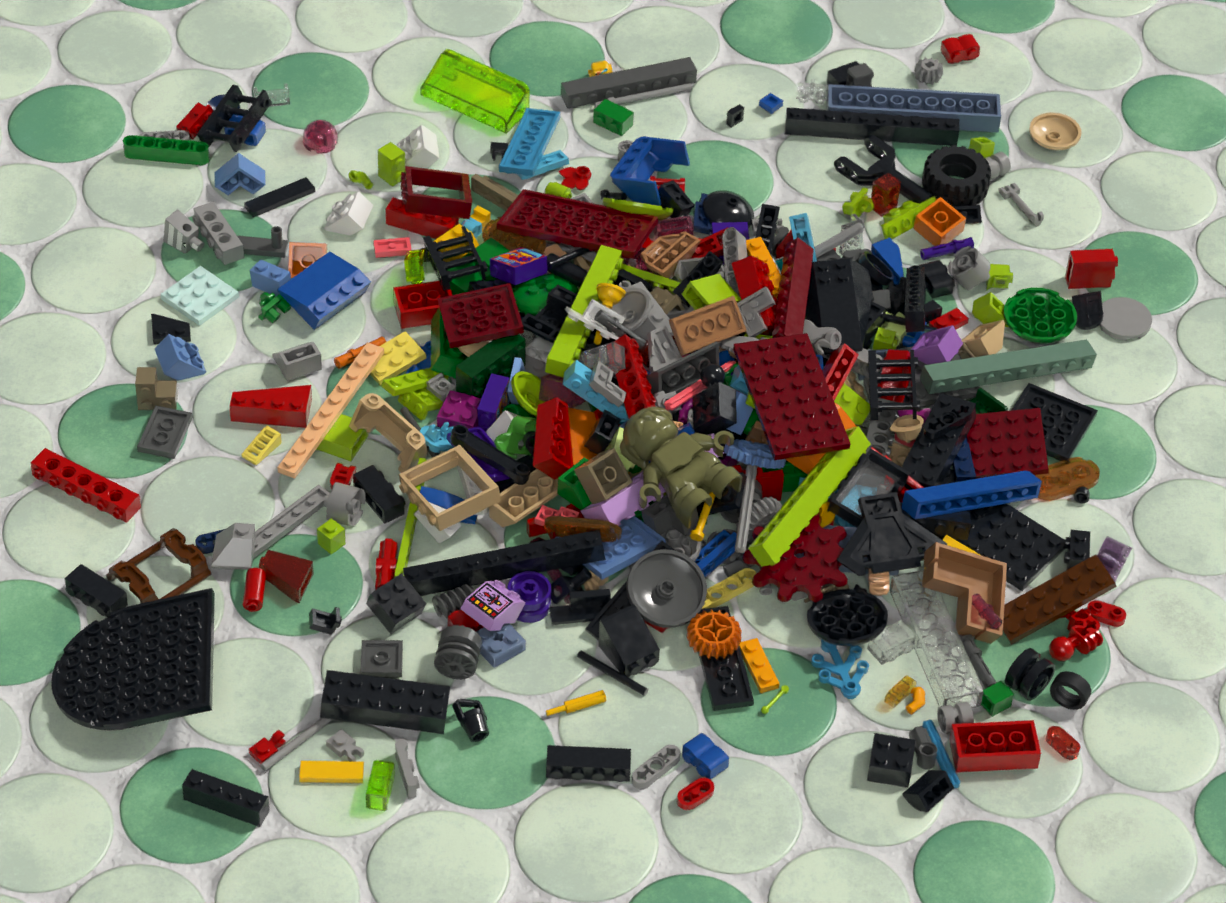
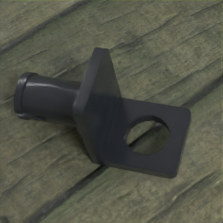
M583 568L574 577L561 575L551 584V599L553 603L558 604L570 592L584 591L582 585L592 578L591 572L587 568ZM559 585L562 588V593L557 597L554 594V589Z

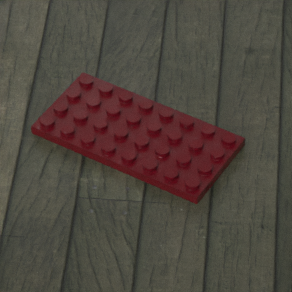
M523 189L497 222V230L520 234L521 236H530L539 240L553 241L557 244L563 243L573 247L586 248L591 251H598L600 246L604 245L621 250V256L624 258H634L658 224V217L623 212L608 206Z
M807 333L734 344V353L774 461L850 449L851 443Z

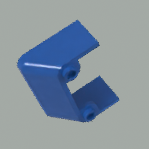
M646 136L637 138L611 172L612 182L623 193H626L627 197L633 202L661 206L657 184L655 181H648L654 171L666 172L673 164L690 165L685 141Z

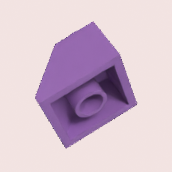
M952 325L923 333L911 350H914V357H918L919 361L929 365L951 361L954 355L959 352L963 342Z

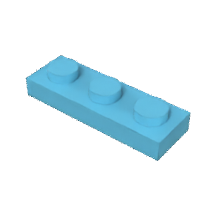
M561 150L542 156L533 176L568 165L569 158ZM517 174L522 180L533 177Z

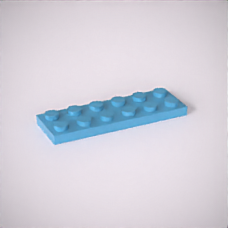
M527 108L499 164V172L533 176L560 120V112Z

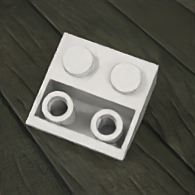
M423 125L414 129L397 144V147L405 152V166L428 168L439 159L437 136Z
M359 191L352 195L349 194L344 200L337 201L332 206L333 210L326 219L327 223L324 229L350 236L364 228L373 204Z

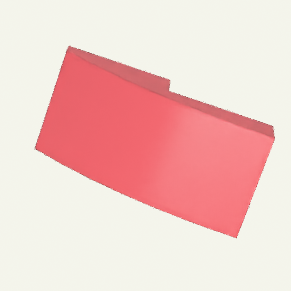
M542 505L535 517V524L555 528L547 523L548 518H578L579 512L563 506L556 510Z

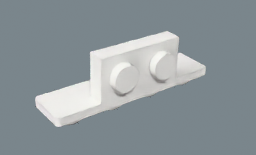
M593 299L583 315L566 307L565 311L568 313V317L575 322L581 320L586 328L592 331L594 329L599 330L600 335L608 340L610 338L615 340L620 338L614 332L607 331V328L598 321H595L594 318L597 312L602 310L610 317L617 318L619 323L622 324L625 320L624 316Z

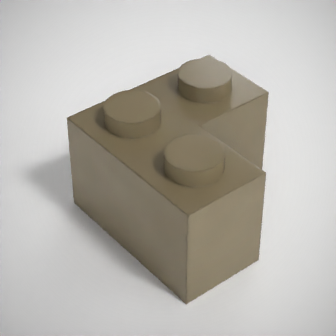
M137 367L135 387L138 410H154L155 406L177 409V381L158 380L156 367Z

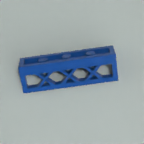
M723 530L701 549L695 563L700 567L705 578L735 552L737 537L735 532L730 535L727 531ZM725 537L726 539L718 545V542Z

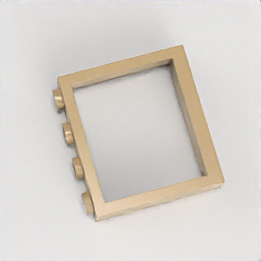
M460 445L399 474L401 483L399 488L402 493L408 495L410 502L416 504L422 515L425 514L429 523L432 526L434 525L439 531L501 501L497 484ZM459 465L482 492L438 513L415 486Z

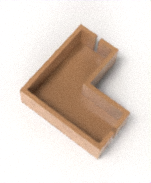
M935 542L925 551L924 567L926 569L923 571L922 587L958 597L955 634L962 636L970 634L975 636L976 640L989 644L993 643L1003 634L1007 563Z

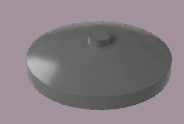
M662 549L649 552L636 561L628 575L626 591L630 604H634L637 607L643 620L658 627L675 628L689 623L692 618H695L696 614H699L706 601L707 584L700 567L691 558L674 550Z

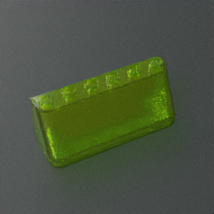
M445 49L440 54L421 85L422 96L506 134L522 119L530 104V89L526 83L451 49Z

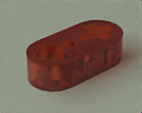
M1052 726L1048 729L1046 742L1065 759H1076L1080 751L1078 741L1059 726Z

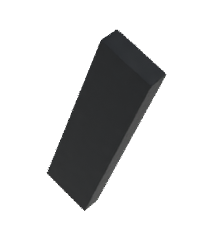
M305 177L244 202V207L252 217H256L314 193L315 187Z

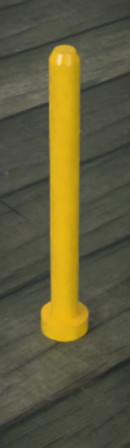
M711 492L709 495L712 497L713 504L715 495ZM706 502L704 503L696 528L690 533L691 539L699 542L703 540V529L712 505L709 507Z

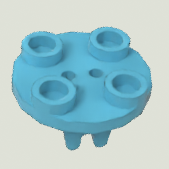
M445 422L441 428L436 427L435 424L421 428L420 433L424 436L430 451L439 453L440 451H448L454 448L446 439L447 433H451L453 427L448 428L449 422Z

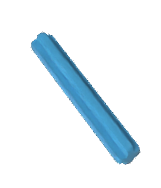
M930 719L923 721L922 727L927 729L932 743L937 747L936 759L941 770L946 771L954 789L960 787V780L933 721Z

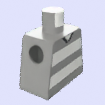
M178 209L165 219L163 238L165 243L183 253L189 252L192 248L199 252L203 248L204 242L198 239L199 228Z

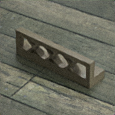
M475 174L471 177V190L507 211L518 196L487 176L481 177Z

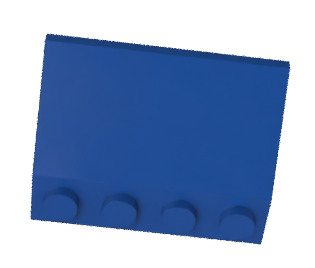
M329 251L278 288L277 291L309 326L315 330L366 293L371 281L359 268Z

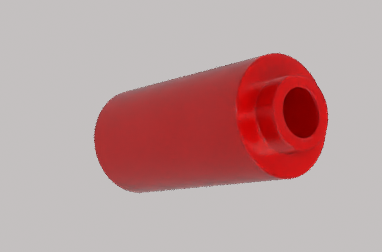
M250 568L246 572L242 605L250 612L259 611L263 607L266 572L261 568Z

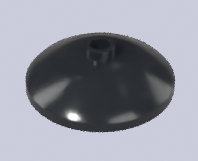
M727 190L714 191L708 194L703 202L704 215L711 223L747 222L748 228L752 225V219H754L752 206L744 197L735 192Z

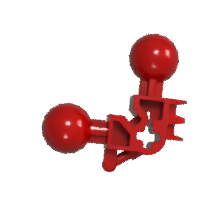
M1082 608L1078 612L1074 610L1061 617H1066L1069 620L1067 629L1070 633L1068 638L1059 636L1054 638L1049 644V654L1053 659L1064 662L1073 656L1074 648L1086 655L1090 651L1095 650L1097 646L1103 644V637L1099 632L1100 623L1091 616L1092 611L1090 609L1084 610Z

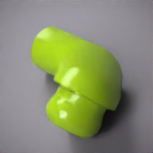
M355 170L349 172L348 176L352 182L363 184L366 189L373 187V183L364 172Z

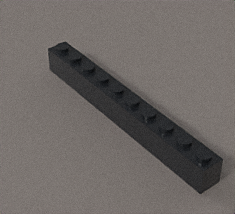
M787 107L785 134L865 140L870 135H874L886 142L957 146L959 119Z
M594 530L403 568L404 577L417 593L423 596L454 590L456 587L461 588L464 584L474 586L483 584L485 581L510 579L524 571L540 573L606 559L600 530Z

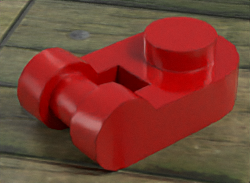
M337 463L330 478L331 489H333L335 482L351 485L353 474L357 470L356 466L350 465V467H346L341 463Z

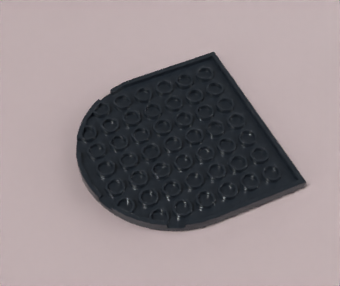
M213 588L124 607L111 612V616L100 622L95 620L82 629L63 649L64 654L60 661H56L51 679L52 692L61 711L73 722L98 730H123L212 711L215 601Z

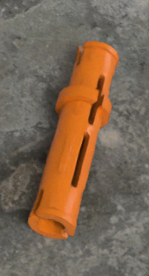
M381 336L369 343L381 346L386 343V340ZM365 345L356 349H349L347 353L335 357L334 363L336 367L341 369L353 363Z

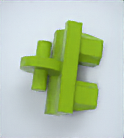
M862 188L860 192H853L850 195L851 203L845 202L842 205L843 213L850 215L853 221H857L863 212H871L874 208L873 200L867 196L868 188Z

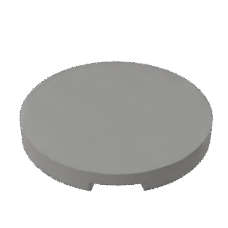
M1125 297L1111 298L1102 303L1104 317L1100 326L1102 331L1108 336L1127 341V339L1142 338L1149 332L1152 316L1148 308L1142 303Z

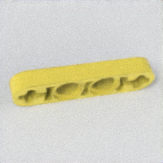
M745 568L708 588L707 600L702 609L716 608L752 588V578L756 572L753 569ZM730 584H734L737 586V588L729 589L727 586ZM713 593H719L722 597L714 598L711 595Z

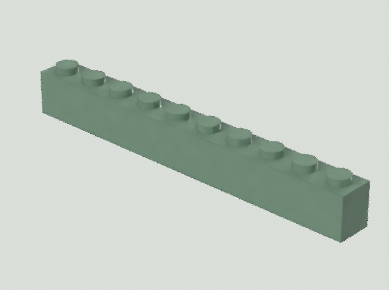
M1087 339L924 365L920 380L928 394L1088 369L1093 367L1097 354Z

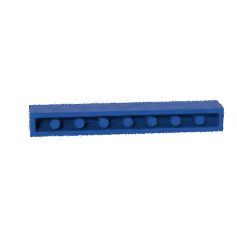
M1020 471L907 490L904 493L901 508L914 519L1035 499L1038 498L1042 481L1030 471Z

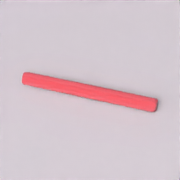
M728 361L721 367L724 372H727L736 364V361ZM701 379L665 401V409L673 411L708 387L702 383Z

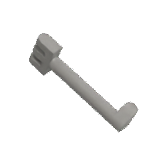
M1015 183L998 189L1004 199L1011 197L1036 227L1042 223L1044 219L1043 212L1034 214L1018 196L1020 188Z

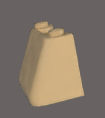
M369 393L359 400L349 427L355 432L359 429H367L368 433L374 429L380 432L401 451L397 457L399 461L401 460V465L398 468L401 473L417 466L419 458H426L428 451L422 433L387 402L374 393Z

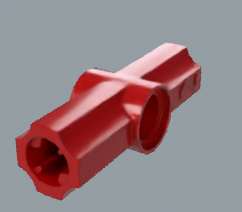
M385 538V540L380 541L379 558L376 559L377 577L375 590L394 578L397 566L396 555L398 545L393 539Z

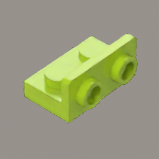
M427 388L405 393L398 397V402L407 407L421 421L425 420L428 411L441 409L444 403Z

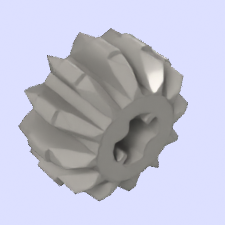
M932 57L930 59L924 58L916 63L914 69L915 79H919L920 83L925 82V84L930 83L933 85L934 82L939 83L943 76L942 63H938V60H932Z

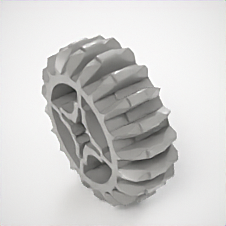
M764 497L762 500L758 499L756 503H752L747 543L751 545L755 540L752 537L754 528L758 526L765 528L781 509L782 504L772 497Z

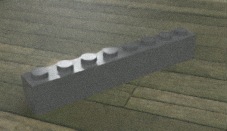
M687 57L562 82L561 97L567 109L593 104L610 97L619 98L688 83L692 84L696 83L697 69L692 59Z

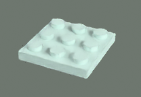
M199 266L161 293V300L199 326L239 298L237 290L202 266Z

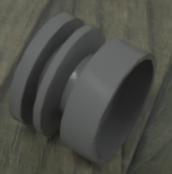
M454 625L442 630L434 659V666L437 671L445 677L462 680L473 676L477 668L478 656L482 646L480 635L473 629L465 626Z

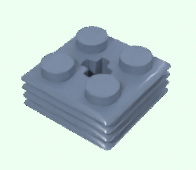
M510 623L503 624L501 630L489 631L485 627L476 631L482 639L480 654L494 668L526 650V640Z

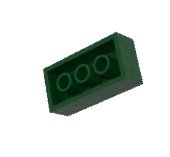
M518 334L492 340L456 366V392L482 398L491 373L510 378L515 357L521 358L524 366L526 365V339Z

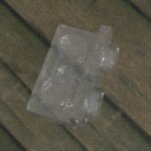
M854 213L851 215V222L841 226V232L858 222L864 229V222ZM863 232L841 244L839 253L843 256L846 250H861Z

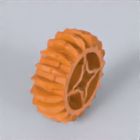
M711 609L710 613L703 611L702 615L696 614L695 618L691 619L687 627V639L690 647H693L694 653L700 652L701 657L707 655L708 659L714 656L717 660L719 656L725 658L727 654L732 655L734 650H737L741 642L742 631L739 627V622L735 621L734 616L729 617L728 612L722 614L720 610L713 612Z

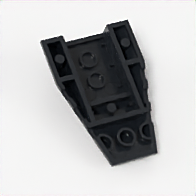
M850 258L812 262L805 313L806 319L812 321L819 328H836L842 337L840 346L845 343L855 352L862 351L871 302L873 300L869 270ZM821 347L825 355L831 354L836 350Z
M560 285L555 286L548 293L546 306L537 315L533 316L528 313L521 319L523 328L554 344L568 315L565 309L566 307H572L577 294ZM597 329L591 331L590 337L586 336V345L584 349L581 348V355L591 358L600 356L605 361L612 362L607 346L616 340L613 338L608 340L602 337L601 344L596 345L594 344V338Z

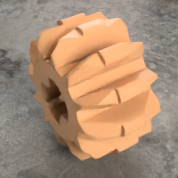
M871 568L868 569L869 593L876 596L888 594L890 587L889 572L873 574Z

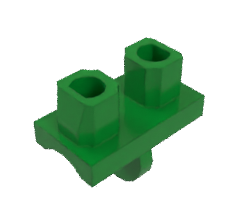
M263 292L260 295L261 302L259 303L262 307V313L258 318L262 321L266 318L271 323H274L281 315L276 310L277 308L285 314L292 306L280 294L275 296L273 292L271 294Z

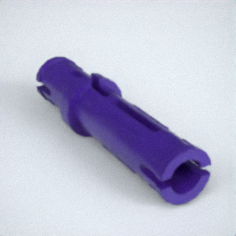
M972 237L958 241L955 239L950 243L921 249L920 255L922 260L950 253L955 254L967 246L974 248V241Z

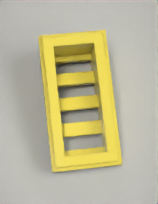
M269 426L264 427L241 456L254 465H258L281 444V434Z

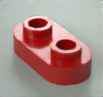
M1098 600L1089 602L1087 609L1092 611L1091 616L1098 620V622L1114 627L1122 626L1125 623L1127 614L1121 607Z
M699 778L681 789L677 794L678 806L684 810H692L710 799L714 794L715 786L713 781L708 778Z

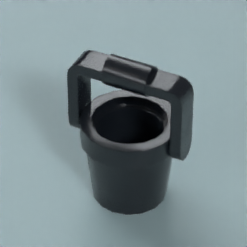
M472 699L456 700L452 704L453 710L470 741L478 742L488 737L490 732L486 722L487 716L481 702ZM461 707H475L474 709L468 710L464 713L461 709Z

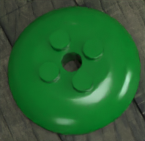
M544 274L512 286L518 311L525 313V315L529 313L533 316L537 315L546 306L548 293L555 286L560 285L578 294L579 290L573 283L554 274Z
M1026 288L1017 291L1016 295L1007 299L1003 311L1005 322L1010 330L1019 337L1034 343L1043 344L1060 341L1074 330L1077 322V312L1071 301L1060 297L1058 292L1046 288Z

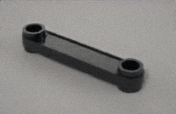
M456 425L453 427L450 442L454 446L460 445L466 451L510 477L514 483L518 485L527 483L530 476V467L527 464L514 460L469 432L465 426Z

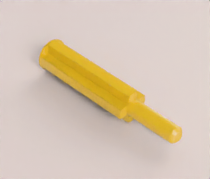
M603 690L564 701V705L546 710L545 713L547 716L563 711H566V713L606 702V695Z

